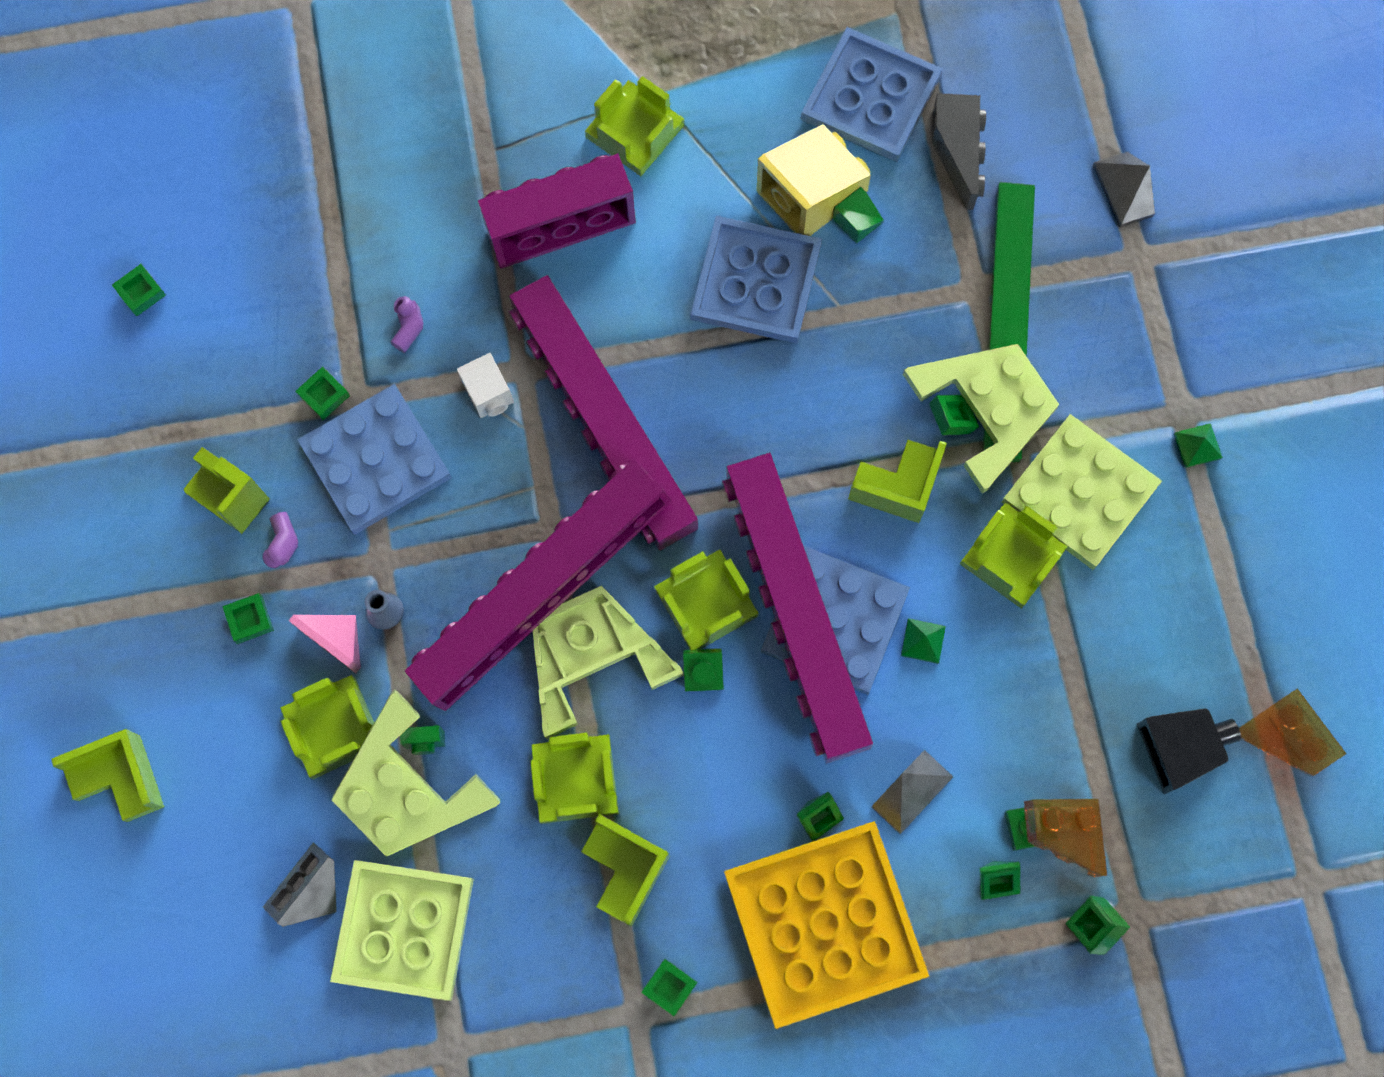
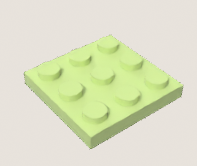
M1070 414L1006 494L1002 503L1006 502L1018 512H1021L1025 506H1028L1054 524L1057 529L1053 536L1068 546L1066 550L1094 570L1162 480Z
M354 860L330 982L452 1001L474 879Z

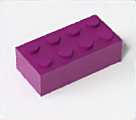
M618 153L611 156L601 155L595 157L590 163L575 168H562L554 175L542 179L533 178L526 180L519 187L507 191H493L487 194L485 198L478 200L485 228L500 269L636 224L633 190Z

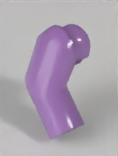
M402 296L395 301L393 306L394 311L398 313L401 328L390 343L397 350L405 353L422 331L424 323L418 304L409 297Z
M287 512L274 514L269 519L276 536L268 546V549L263 552L262 558L264 563L270 568L285 565L298 547V538Z

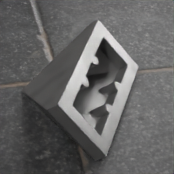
M1129 152L1094 162L1093 167L1119 227L1154 216L1151 172L1148 164Z
M924 750L871 808L901 834L953 776Z
M312 843L263 906L265 911L282 927L336 913L334 860L319 846Z

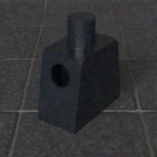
M1208 709L1150 716L1137 723L1164 794L1179 789L1228 762V755L1224 746L1241 740L1239 727L1233 719L1215 724Z

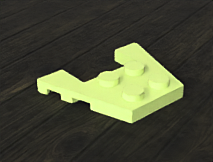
M1018 344L911 366L903 372V376L921 402L947 386L955 384L995 443V445L967 460L964 464L965 469L982 494L992 486L993 482L1009 466L1016 455L1033 438L1059 406V403Z
M602 585L562 603L533 630L542 732L546 739L578 725L562 688L623 659L636 655L652 690L684 676L681 667L661 649L660 645L635 622L631 615Z
M396 689L388 697L381 713L375 720L368 736L332 797V801L386 857L490 810L500 803V798L477 774L447 801H444L390 745L420 718V714Z

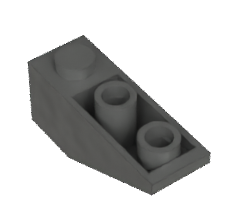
M937 93L932 118V144L965 209L973 210L977 197H983L985 189V175H979V164H984L986 144L985 142H980V131L984 132L986 110L980 109V95Z

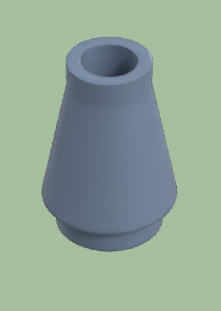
M373 590L365 598L366 618L373 627L382 630L390 629L396 626L402 619L404 608L401 600L396 595L381 590ZM384 602L383 606L378 609L377 606Z

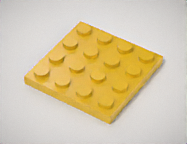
M875 821L724 871L775 1029L930 977Z

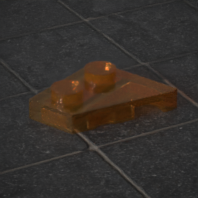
M1298 688L1239 727L1241 740L1309 776H1315L1347 754Z
M1033 799L1024 801L1029 843L1042 850H1050L1055 857L1068 864L1075 863L1088 870L1087 874L1091 877L1108 876L1099 799Z

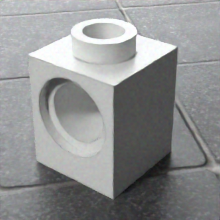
M491 353L457 368L461 381L480 418L487 415L490 417L497 416L507 410L508 405L514 402L510 389Z

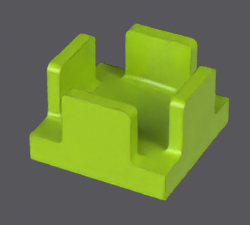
M641 76L637 81V85L628 80L623 87L622 83L615 79L595 102V119L586 128L585 137L610 155L618 153L622 164L639 176H642L685 124L684 118L670 108L669 94L645 77Z
M1005 502L977 537L973 546L961 560L960 565L1022 609L1068 546L1053 536L1057 527L1030 507L1025 506L1021 512H1018Z
M720 549L707 557L704 552H700L670 570V577L654 586V590L690 650H698L708 646L757 618L759 615L749 598V588L732 560H726Z
M349 675L336 682L325 678L292 694L294 701L280 707L285 718L281 721V724L294 755L303 761L309 778L316 779L352 762L374 724L355 677Z
M588 733L549 737V742L531 744L534 799L538 804L539 822L541 824L597 817L598 814L602 816L619 814L609 734L600 736H589Z

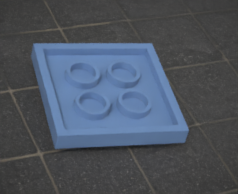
M846 27L801 112V120L816 127L824 125L831 133L836 132L843 139L898 162L942 75L943 68Z
M716 216L690 320L798 344L822 239Z
M395 384L298 439V442L354 535L452 478Z
M804 546L854 690L869 695L910 587ZM770 626L761 648V653L783 661V659L789 658L784 643L777 645Z

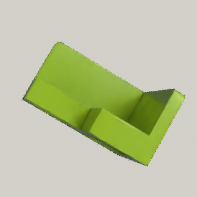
M907 440L896 473L860 461L848 500L920 523L947 443L939 441L937 448Z
M201 447L193 457L201 468L185 486L184 492L242 534L270 498L246 473L222 456L218 458L204 447Z
M123 729L51 759L54 768L64 771L73 800L80 801L112 788L122 821L130 822L164 808L141 736L132 731Z
M598 814L595 820L596 826L581 853L610 868L615 873L596 907L632 927L670 855L669 852Z

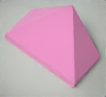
M293 615L290 618L289 622L354 673H357L361 668L356 615Z

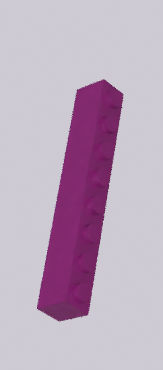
M546 275L509 295L513 309L509 310L508 313L518 330L524 328L528 333L530 339L526 343L536 360L543 358L548 366V369L544 371L548 381L554 390L561 388L567 399L562 402L573 421L577 418L580 419L585 428L581 431V434L590 450L598 449L604 460L599 463L608 480H611V475L618 467L623 464H629L635 459L672 500L662 512L640 531L647 544L649 545L654 542L658 550L661 551L698 530L697 516L550 277Z
M769 452L726 466L727 479L722 480L723 489L728 502L735 500L739 514L734 515L735 524L740 537L747 536L751 549L746 551L750 568L753 573L759 571L764 585L758 587L760 597L765 609L772 607L776 619L775 622L771 623L772 632L777 645L783 643L785 645L789 658L783 659L784 666L790 682L797 680L802 695L796 696L802 718L810 717L814 732L809 734V738L816 757L823 755L825 764L870 750L873 746V741L771 453Z
M635 459L629 464L621 465L613 472L611 480L603 488L590 493L584 499L582 507L572 516L565 517L555 526L554 533L543 543H538L530 548L524 561L515 569H510L503 573L498 579L497 585L487 595H482L475 599L469 606V611L459 621L447 625L441 631L440 638L433 645L419 651L413 657L412 664L404 672L432 705L447 711L662 512L672 500Z

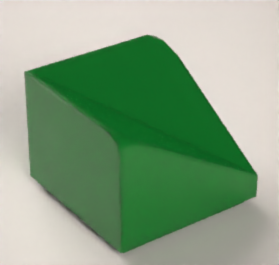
M859 187L834 208L833 219L856 244L884 222L881 214L862 187Z
M1092 895L1065 923L1088 952L1097 955H1105L1130 928L1105 898Z

